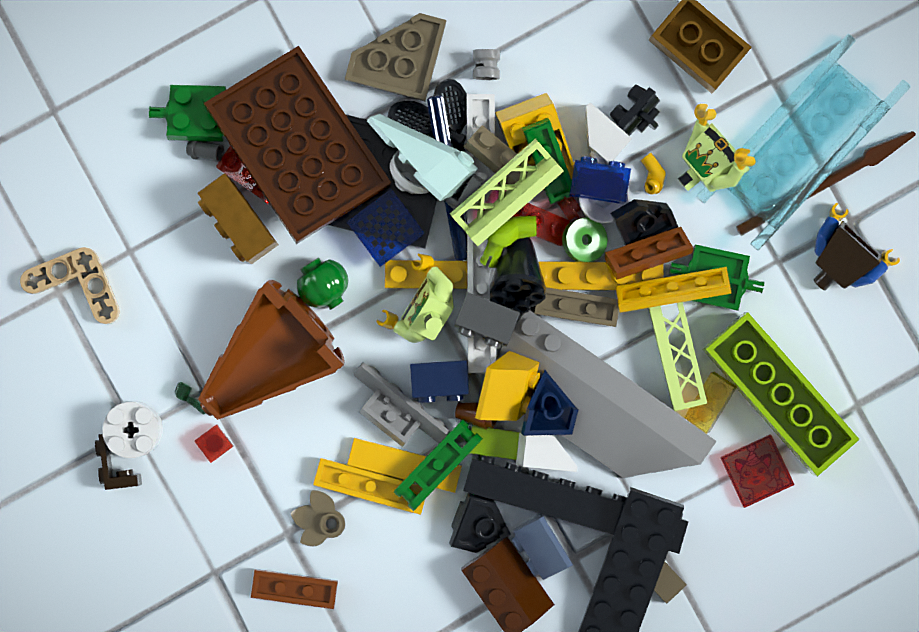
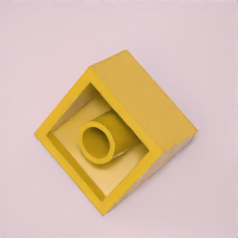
M508 351L489 365L486 369L475 418L479 420L517 421L525 415L533 389L536 388L540 379V373H538L540 362Z

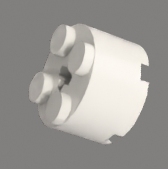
M138 401L125 402L115 406L108 412L103 422L102 433L104 441L111 452L124 458H137L155 449L162 438L163 424L158 413L146 403ZM132 422L134 427L139 428V432L134 433L133 437L130 432H127V427L131 426Z

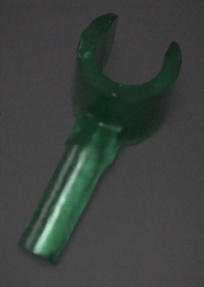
M179 382L175 389L176 397L191 404L204 415L205 412L201 408L200 403L189 396L192 387Z

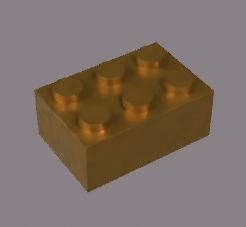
M681 0L649 38L653 45L711 94L752 48L697 0Z
M225 173L197 193L201 198L197 203L206 215H209V217L214 216L218 221L214 224L215 228L226 240L231 239L234 245L230 248L240 261H247L253 264L279 245L232 179Z

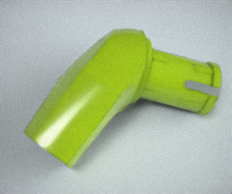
M512 216L487 238L488 243L480 258V262L486 266L489 256H492L488 267L496 268L503 248L511 245L517 239L537 236L536 216Z

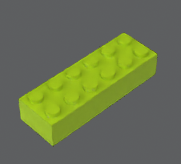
M749 312L739 316L702 349L812 475L818 477L860 440Z

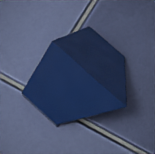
M544 370L527 407L521 434L523 436L572 435L579 409L576 408L546 370Z

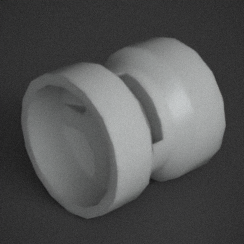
M473 50V60L476 62V67L473 69V79L499 80L500 70L497 67V63L500 60V50Z

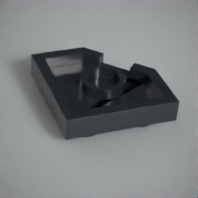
M634 199L610 213L624 245L678 228L671 208L664 202Z

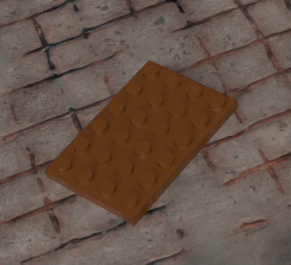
M300 46L295 47L204 103L205 108L296 244L391 186V181Z

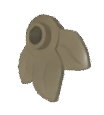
M318 490L311 491V505L301 506L291 512L294 522L305 530L301 536L300 543L307 546L321 545L327 538L338 537L345 529V519L340 512L335 510L333 499ZM328 519L336 520V528L330 529L327 527L326 522Z

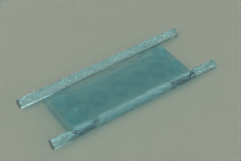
M847 34L742 147L750 149V153L747 155L749 156L813 87L815 88L811 95L753 156L756 161L755 165L749 167L750 170L744 173L735 187L727 188L768 224L750 243L757 251L765 245L911 88L905 80H902L884 100H881L837 63L843 54L856 42L850 34ZM704 187L696 197L705 204L717 190L710 192Z

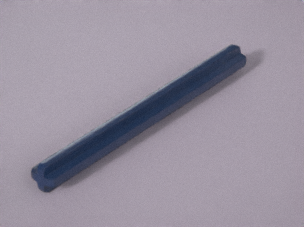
M431 96L427 98L433 138L452 147L443 96ZM445 202L455 260H467V233L450 215L454 209ZM463 214V215H461L460 217H461V218L464 220V222H465L464 214Z

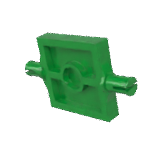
M170 85L169 101L166 107L150 106L149 118H166L167 140L223 142L224 135L205 108L204 103L226 90V86Z
M696 244L694 245L692 259L688 266L671 262L670 267L681 269V271L669 269V274L682 275L727 267L731 294L691 301L739 311L741 298L746 290L762 293L764 288L753 285L764 287L765 283L764 281L748 279L747 269L750 256Z

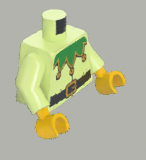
M698 104L695 107L694 114L698 120L695 122L685 152L682 154L683 160L690 169L677 179L687 191L700 181L710 192L735 187L744 173L750 170L749 167L756 163L754 157L747 156L750 153V149L739 148L735 150L713 123L709 125L708 120H713L716 117V111L714 109H707V104Z
M419 253L417 255L421 258V263L412 261V267L415 270L427 272V276L403 313L401 320L399 321L396 314L387 310H382L387 315L385 322L376 320L378 325L390 330L394 329L396 334L411 343H418L426 338L432 341L435 340L454 309L452 282L438 267H433V257Z

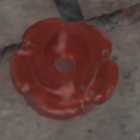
M564 196V199L557 202L569 221L575 217L580 218L577 212L581 210V207L573 196L570 198Z

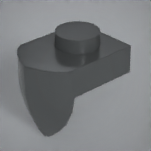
M474 174L460 197L453 195L444 199L445 202L455 210L481 187L480 185L484 179Z

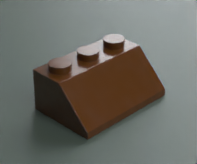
M508 537L500 540L461 567V571L504 632L524 631L555 605Z

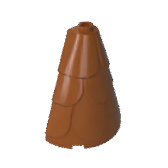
M268 280L258 289L242 322L236 327L224 354L219 356L198 398L201 402V408L207 415H213L218 420L261 405L264 400L296 390L301 385L331 375L344 366L343 353L339 347L334 349L332 342L335 338L326 325L292 290L288 289L286 292L281 290V283L275 280Z

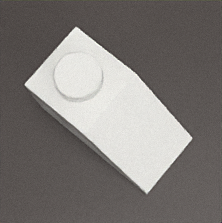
M590 102L585 108L587 148L591 151L589 156L602 166L605 163L609 166L632 138Z
M520 431L516 465L577 472L578 466L553 435L523 436Z

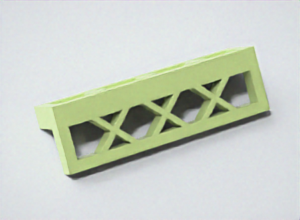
M534 139L453 210L450 215L464 229L471 240L479 246L564 170L542 145ZM537 149L544 159L536 166H527L528 156ZM511 171H520L518 182L515 184H505L506 176ZM499 190L498 199L494 203H484L485 194L488 191ZM468 209H478L477 217L468 225L460 217Z
M683 302L677 303L679 314L674 322L663 317L661 306L648 308L674 411L707 404ZM679 318L681 319L683 328L676 325ZM664 321L671 325L668 332L666 331ZM674 327L685 335L686 340L680 350L669 343L668 336ZM686 345L688 348L689 355L683 352ZM671 349L678 352L674 360ZM680 355L691 360L692 368L687 377L677 372L675 368V363ZM693 372L696 383L689 379ZM678 376L684 379V382L681 386L679 384ZM687 382L698 388L699 400L684 403L681 391Z

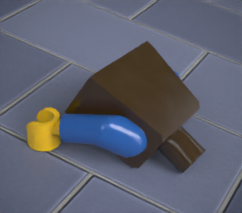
M838 203L832 206L829 211L830 217L826 218L818 231L814 249L818 256L815 263L822 271L813 280L824 291L834 281L844 289L848 286L856 288L873 284L888 270L889 266H894L900 262L899 257L895 258L892 262L888 260V254L893 249L885 250L880 254L844 221L839 224L838 221L843 220L847 216L848 209L844 211L843 215H837L835 208Z

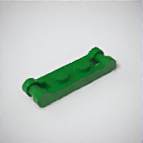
M462 420L394 490V493L399 498L402 496L409 503L407 506L412 511H415L483 440L478 433L474 434L468 428L469 424L466 421ZM459 435L467 442L463 448L454 441ZM414 482L423 489L418 495L409 488Z

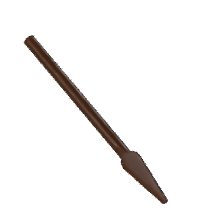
M911 131L869 147L865 150L863 156L739 224L736 226L738 233L742 236L868 165L875 166L911 140L916 133Z

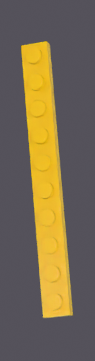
M385 260V288L419 289L427 276V272L413 269L411 263L412 261L421 263V260ZM434 261L433 267H438L452 282L453 289H467V261ZM539 262L545 286L561 290H616V286L664 277V264L616 280L607 262Z

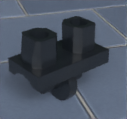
M635 84L627 95L634 105L628 111L619 104L612 110L610 116L617 126L629 136L636 129L642 133L648 126L656 130L659 125L654 119L660 111L655 107L660 102V99L655 95L656 92L649 87L646 90Z

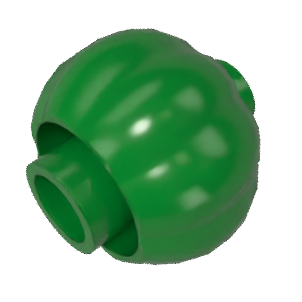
M318 257L300 269L303 276L297 280V292L305 304L314 308L328 306L329 310L344 301L341 296L346 291L349 280L346 270L340 263L331 259L322 263Z

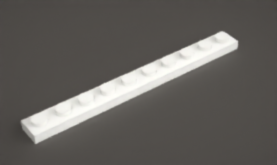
M467 94V141L482 125L495 135V94ZM467 150V154L474 160L473 164L478 168L475 174L484 179L480 185L482 186L495 173ZM490 190L485 194L484 203L495 202V190ZM478 209L467 210V225L477 217ZM467 234V292L490 301V284L496 268L488 267L492 256H489L486 266L480 262L488 240L486 239L477 246ZM475 335L474 338L468 337V374L486 373L487 367L496 361V348L485 344V338Z

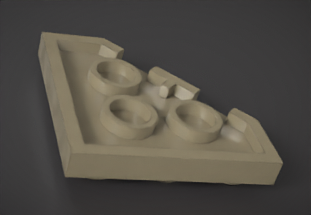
M419 13L400 26L377 37L374 41L358 48L351 53L345 81L426 102L447 20Z

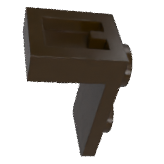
M103 433L98 434L99 440H95V451L97 457L101 456L102 468H98V477L100 484H104L105 490L142 485L141 474H133V469L116 471L117 476L113 477L110 450L104 441Z

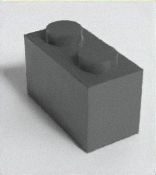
M467 292L454 326L459 328V334L469 338H474L475 335L485 338V344L500 349L501 345L507 347L520 312Z

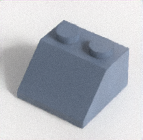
M542 514L536 515L513 530L516 536L512 538V541L520 553L524 550L530 560L526 564L534 577L540 575L542 580L573 565Z

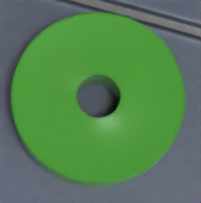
M588 217L571 221L564 229L562 244L566 254L577 262L597 260L605 252L608 242L607 233L603 225L590 220ZM584 235H586L588 238V242L586 245H584L582 242V237Z

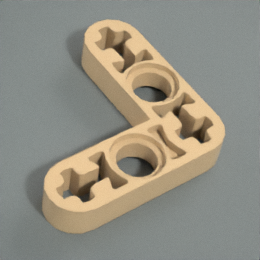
M90 248L76 249L30 268L21 275V287L27 293L32 294L44 292L78 278L93 316L98 322L111 324L119 317L120 309L97 253ZM82 253L92 256V260L89 261L91 270L97 268L98 273H92L85 278L83 277V273H88L85 265H79L78 261L82 259ZM57 263H63L67 267V274L61 279L55 278L52 274V268ZM46 268V274L51 280L50 284H48L47 279H44L37 283L38 288L36 289L34 286L27 285V282L31 280V274L34 277L43 276L45 274L42 269ZM93 278L101 279L104 285L102 291L98 294H93L88 288V284ZM107 293L109 299L103 300L107 307H113L114 310L110 313L111 318L109 319L99 314L103 310L101 302L94 303L93 301L94 298H102Z

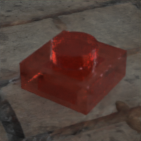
M218 424L195 440V443L210 463L234 447Z

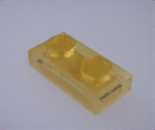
M715 371L710 373L703 385L707 404L689 408L684 417L706 434L710 433L737 388L736 385ZM698 393V395L696 396L695 400H699V399H700L699 393Z

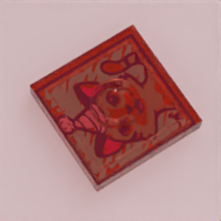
M771 434L720 457L743 508L795 485Z

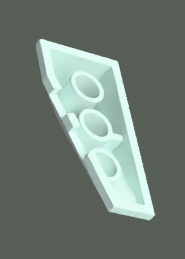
M378 114L371 116L367 120L387 145L398 148V158L403 164L408 163L417 170L414 174L415 178L439 201L458 194L478 170L473 164L474 160L467 153L460 152L390 118Z

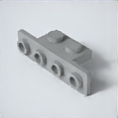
M364 362L361 363L354 376L374 391V394L361 408L359 413L400 446H404L418 427L437 443H440L450 433L440 419L429 415L424 411L423 406L419 402L409 399L402 393L399 386L389 383L375 367Z

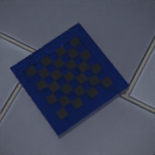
M392 189L347 221V224L380 267L425 234Z

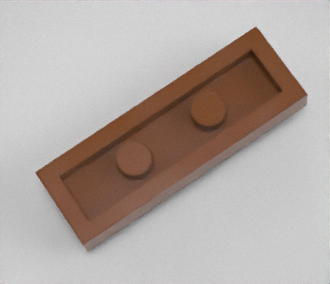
M678 227L605 252V261L616 280L690 255L693 252V246L682 227Z
M255 569L251 598L334 609L338 580Z

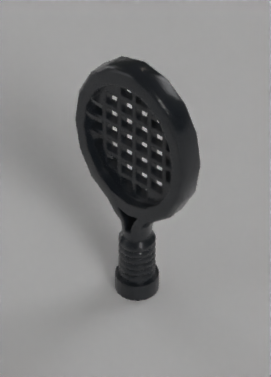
M445 79L438 83L433 96L442 95L443 93L449 130L460 134L467 123V93L456 80ZM453 143V147L455 149L459 150L460 152H465V148L463 146L458 147Z
M400 101L394 103L389 108L388 118L424 135L433 136L432 126L428 125V123L431 124L429 109L424 104L415 101ZM449 130L451 142L458 147H462L466 135Z

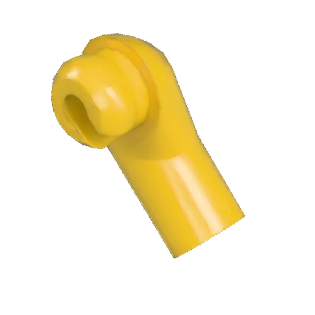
M651 152L640 161L648 170L644 189L648 194L653 195L658 194L663 189L666 172Z

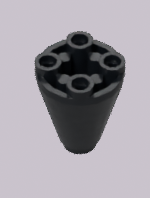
M530 237L517 239L511 245L503 248L490 284V301L504 307L513 308L514 311L520 313H527L530 307L541 303L546 298L545 282Z

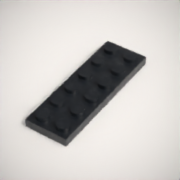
M630 487L578 632H639L682 516L683 504Z

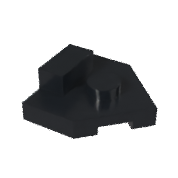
M468 493L465 501H460L451 524L453 533L449 544L454 548L478 553L490 543L498 539L502 540L510 536L511 533L494 500Z

